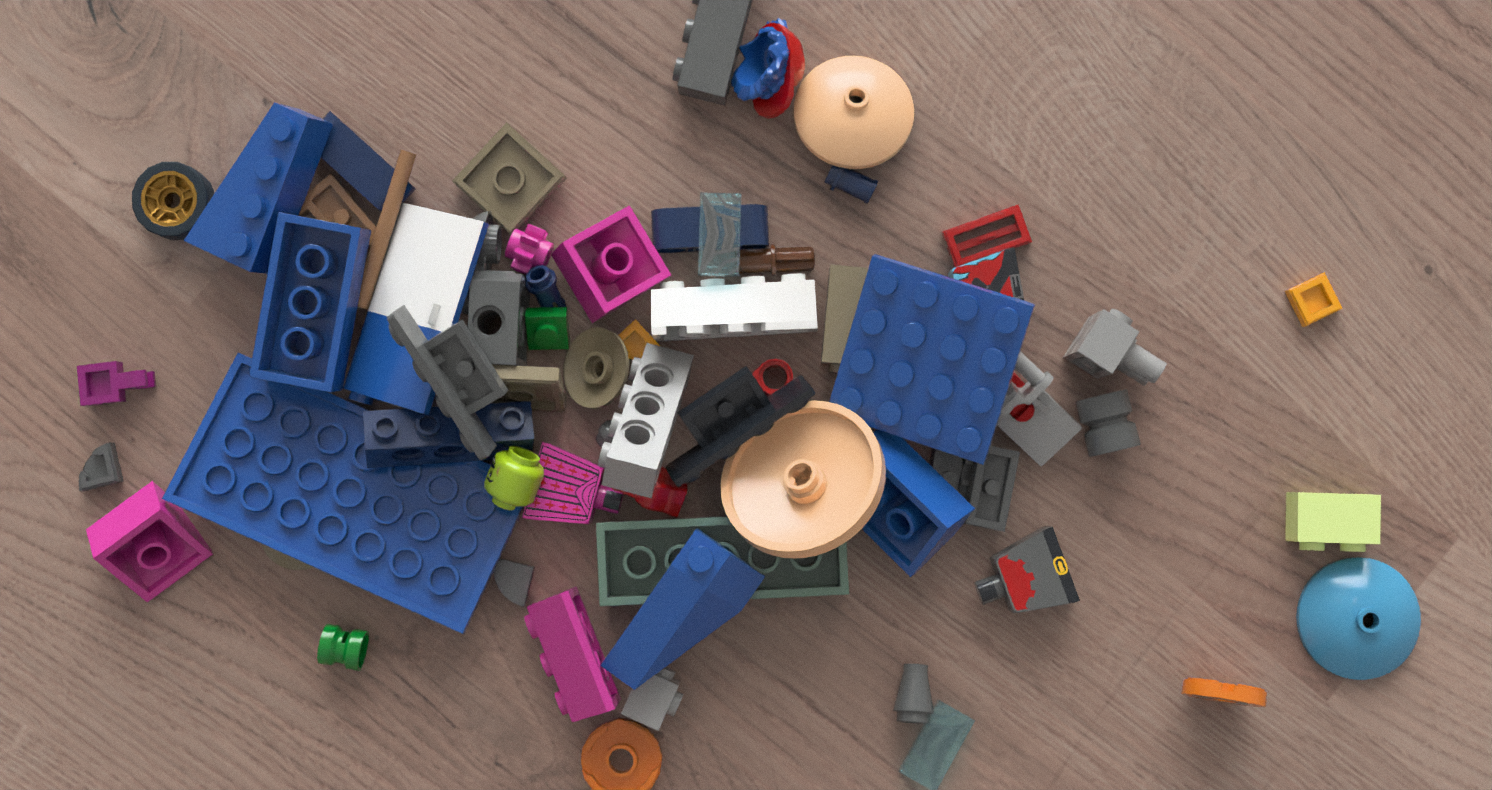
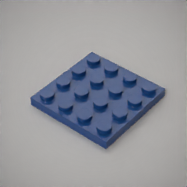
M874 254L870 261L829 402L853 411L869 427L983 465L991 446L1035 304Z

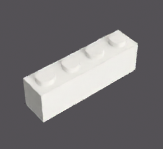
M801 273L781 275V282L765 283L764 276L741 278V284L725 285V279H705L700 281L701 287L687 288L684 287L683 281H669L660 283V289L651 290V331L656 342L816 332L818 329L815 280H806L805 274Z

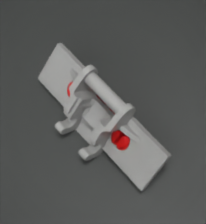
M1020 351L1015 369L1028 382L1025 384L1013 373L997 425L1042 467L1082 429V426L1045 391L1054 377L1048 371L1043 373Z

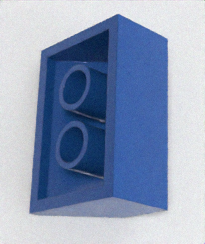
M876 430L873 433L883 451L886 479L881 500L862 530L900 568L912 577L956 534L975 508L903 438Z

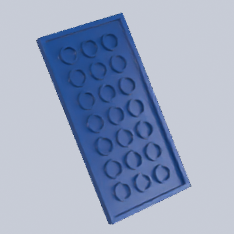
M238 352L162 499L443 626L465 634L524 506H516L514 510H506L492 502L493 497L484 487V481L490 464L483 461L367 468L363 411L369 410L326 391L249 377L252 358Z

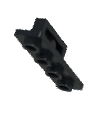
M743 367L677 412L698 444L665 467L672 481L679 487L684 483H691L704 474L706 468L719 459L724 460L734 455L740 445L753 436H761L768 432L778 419L787 413H794L802 409L808 403V399L815 395V391L805 378L800 375L767 397L748 367Z

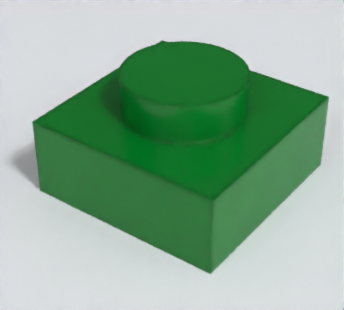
M567 307L526 308L525 322L529 350L569 349L570 334Z

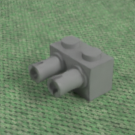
M1113 308L1110 312L1103 309L1089 316L1063 358L1096 379L1111 375L1118 369L1143 386L1148 382L1155 383L1167 363L1136 344L1137 339L1135 338L1139 331L1131 326L1133 320Z

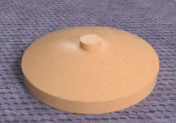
M808 401L799 411L787 413L774 422L773 427L765 434L753 436L740 445L734 455L726 459L721 476V498L725 513L738 533L750 545L764 553L793 559L807 558L826 553L855 536L875 512L881 500L886 479L883 451L871 428L856 413L831 402Z

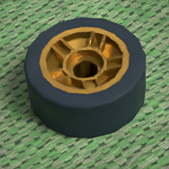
M160 162L148 167L138 177L132 190V208L137 221L147 231L169 240H184L215 192L211 183L194 168L180 162ZM172 194L180 197V203L175 208H169L172 205Z

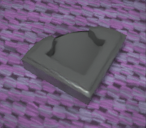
M115 443L103 444L92 452V455L84 465L83 471L79 474L80 492L124 482Z
M500 558L493 572L499 590L511 602L525 607L535 566Z

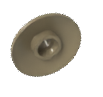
M595 327L579 334L571 343L563 366L564 383L571 398L579 405L593 409L602 408L612 403L620 395L624 384H626L629 372V357L622 339L609 329Z

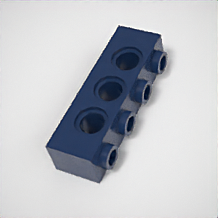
M531 401L490 403L475 412L497 445L492 453L482 461L493 460L497 452L508 450L510 446L523 447L533 452L534 430ZM431 407L429 415L409 409L363 411L367 468L481 461L475 452L470 453L465 448L460 439L459 428L452 418L446 417L441 412L439 407Z

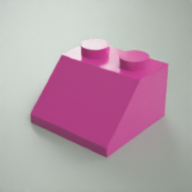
M630 205L565 240L550 254L592 324L671 276V273Z
M153 481L86 529L93 559L146 602L152 600L213 555L211 548L182 508L163 500L162 497L165 492Z

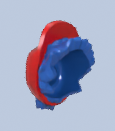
M778 18L776 21H767L766 25L758 31L754 40L739 47L745 59L736 68L731 79V85L734 87V92L737 93L738 99L743 101L753 100L754 109L758 115L768 119L778 117L789 108L794 96V87L803 78L805 70V58L800 40L788 29L786 20Z

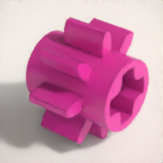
M528 224L525 232L518 229L513 231L505 250V257L513 260L510 268L527 275L528 271L533 267L548 265L551 258L550 254L554 249V243L546 241L548 236L546 230Z

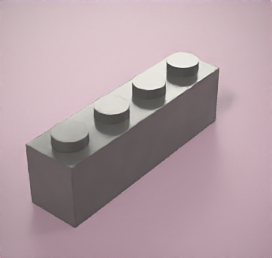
M692 0V4H696L698 7L695 19H687L682 42L688 43L685 58L678 57L676 60L672 80L678 82L677 86L680 95L725 106L752 0Z

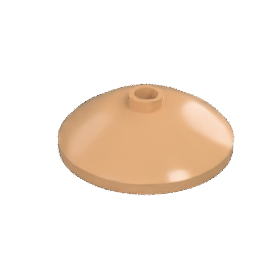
M843 56L823 62L803 79L795 96L793 116L795 128L801 141L816 157L836 167L865 169L886 162L901 150L913 126L914 104L907 85L890 67L867 57ZM859 96L863 101L861 103H853L849 98Z

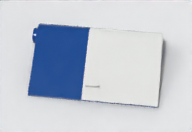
M401 204L343 389L351 391L348 399L372 406L375 398L429 415L436 393L428 382H423L416 374L412 364L413 359L405 346L401 347L392 338L389 332L390 324L387 321V316L405 305L427 340L457 323L489 226L488 223L411 204Z

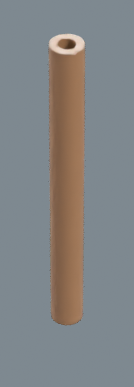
M402 149L398 156L366 259L358 307L368 310L417 155Z

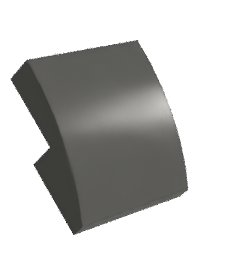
M990 446L986 461L982 465L932 448L929 464L975 508L963 524L1005 532L1020 452Z

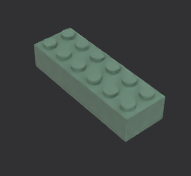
M727 516L596 523L600 606L644 604L697 528L765 576L750 599L849 594L847 542L817 556L793 559L772 556L756 549L738 533Z

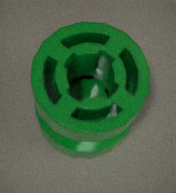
M326 624L319 641L318 663L330 666L335 663L344 664L346 669L360 671L368 650L369 631L354 629L348 632L343 631L339 625Z

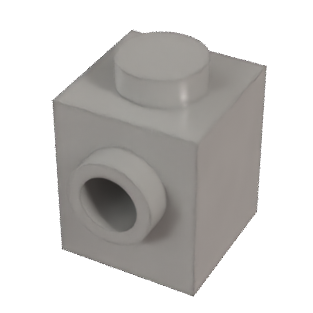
M665 667L637 689H632L621 714L659 731L666 714L674 717L684 695L677 691L680 681L673 678L676 672Z

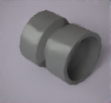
M1127 389L1075 401L1080 423L1090 428L1084 434L1089 457L1141 445L1136 424L1127 420V416L1133 411Z

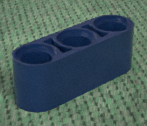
M329 111L323 120L332 123L333 126L321 158L381 212L394 168L337 116ZM409 182L402 203L416 190Z
M724 205L713 206L717 213L740 218V222L733 220L736 237L732 248L762 249L769 247L767 205H730L740 208V211L726 208ZM703 206L661 208L651 211L652 243L658 253L704 252L707 227ZM716 216L719 237L715 251H721L725 232L722 217Z

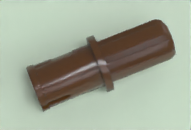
M771 244V248L739 249L735 251V258L739 257V260L735 261V268H738V271H735L736 275H740V273L772 272V276H776V272L811 271L815 266V254L812 247L775 248V244Z

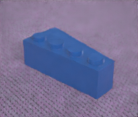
M274 102L184 241L249 272L267 274L278 212L299 216L333 124L301 109Z

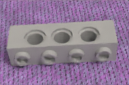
M647 343L642 358L634 357L628 378L629 381H633L632 386L624 384L618 408L623 409L622 414L614 413L608 437L613 438L612 443L604 441L598 460V466L605 468L602 481L603 486L652 498L678 417L677 412L680 410L686 392L694 355Z

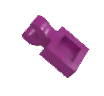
M112 361L77 366L80 406L88 407L126 402L125 390L156 387L155 371L136 370L123 372V362Z

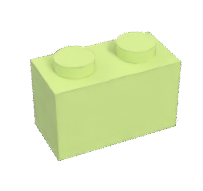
M1286 492L1285 541L1299 542V550L1325 551V543H1340V551L1366 552V544H1380L1381 495Z

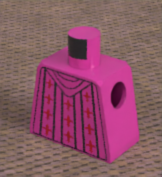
M542 442L539 452V463L544 468V478L534 501L525 506L522 518L592 524L596 509L615 514L619 513L624 494L602 485L605 468L599 467L597 464L553 444Z

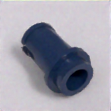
M832 165L824 183L830 185V190L832 191L837 188L868 204L878 180H873L853 169Z
M544 265L530 269L526 275V288L528 292L535 295L540 307H554L553 302L556 303L557 307H566V302L556 285L557 276L555 272Z

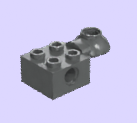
M491 210L482 212L472 219L486 222L489 226L462 312L468 315V329L491 364L527 366L528 340L525 314L526 308H530V292L526 288V279L523 274H516L515 271L491 270L492 264H499L501 259L502 231L500 225H494ZM501 317V328L495 334L490 335L488 331L490 322L495 318Z

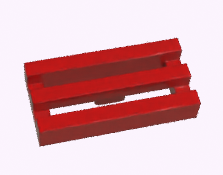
M1019 204L950 228L941 233L944 241H946L947 250L953 260L954 268L1008 248L1015 247L1017 249L1032 243ZM1012 216L1014 217V224L958 244L955 242L954 237ZM1019 231L1020 238L961 258L959 253L961 251Z

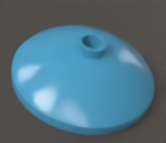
M1350 557L1327 564L1309 579L1300 595L1297 606V628L1304 648L1317 664L1325 670L1344 678L1368 680L1392 672L1408 658L1419 637L1421 613L1412 587L1398 571L1378 560ZM1370 613L1374 621L1370 627L1366 628L1363 625V617Z

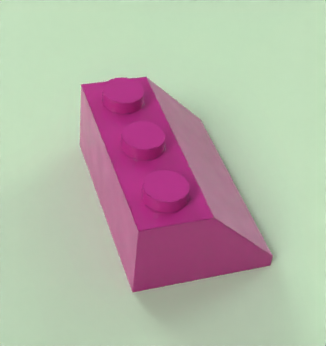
M577 586L527 606L529 615L524 616L525 623L533 639L539 637L544 653L539 654L540 661L548 677L554 675L559 691L554 694L562 715L569 713L571 721L576 722L614 710L619 704L621 697L612 674L600 666L605 660V656Z

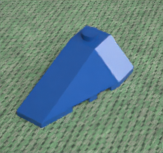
M697 528L600 666L632 689H637L741 612L765 576Z

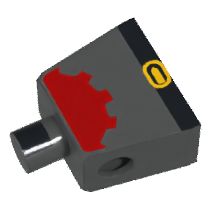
M1052 526L1041 527L992 555L990 561L995 575L974 582L982 605L1004 598L1009 611L1012 613L1080 601Z

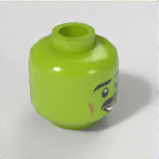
M510 446L508 450H502L495 454L486 475L484 487L493 497L492 502L496 506L506 510H514L516 506H527L534 501L544 478V468L539 463L540 458L537 454L519 446Z

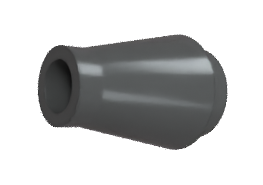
M904 664L903 675L893 711L897 712V722L929 724L930 714H934L928 679V665Z

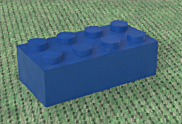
M278 212L249 377L326 392L343 390L371 230Z

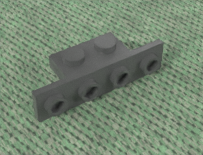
M406 306L399 307L387 316V321L390 324L389 332L392 338L401 347L405 346L413 359L412 364L416 374L423 382H428L436 393V402L439 409L446 417L452 418L459 428L460 439L465 448L470 453L475 452L479 460L482 461L492 453L497 445L475 412L505 395L508 391L507 387L463 320L427 340Z

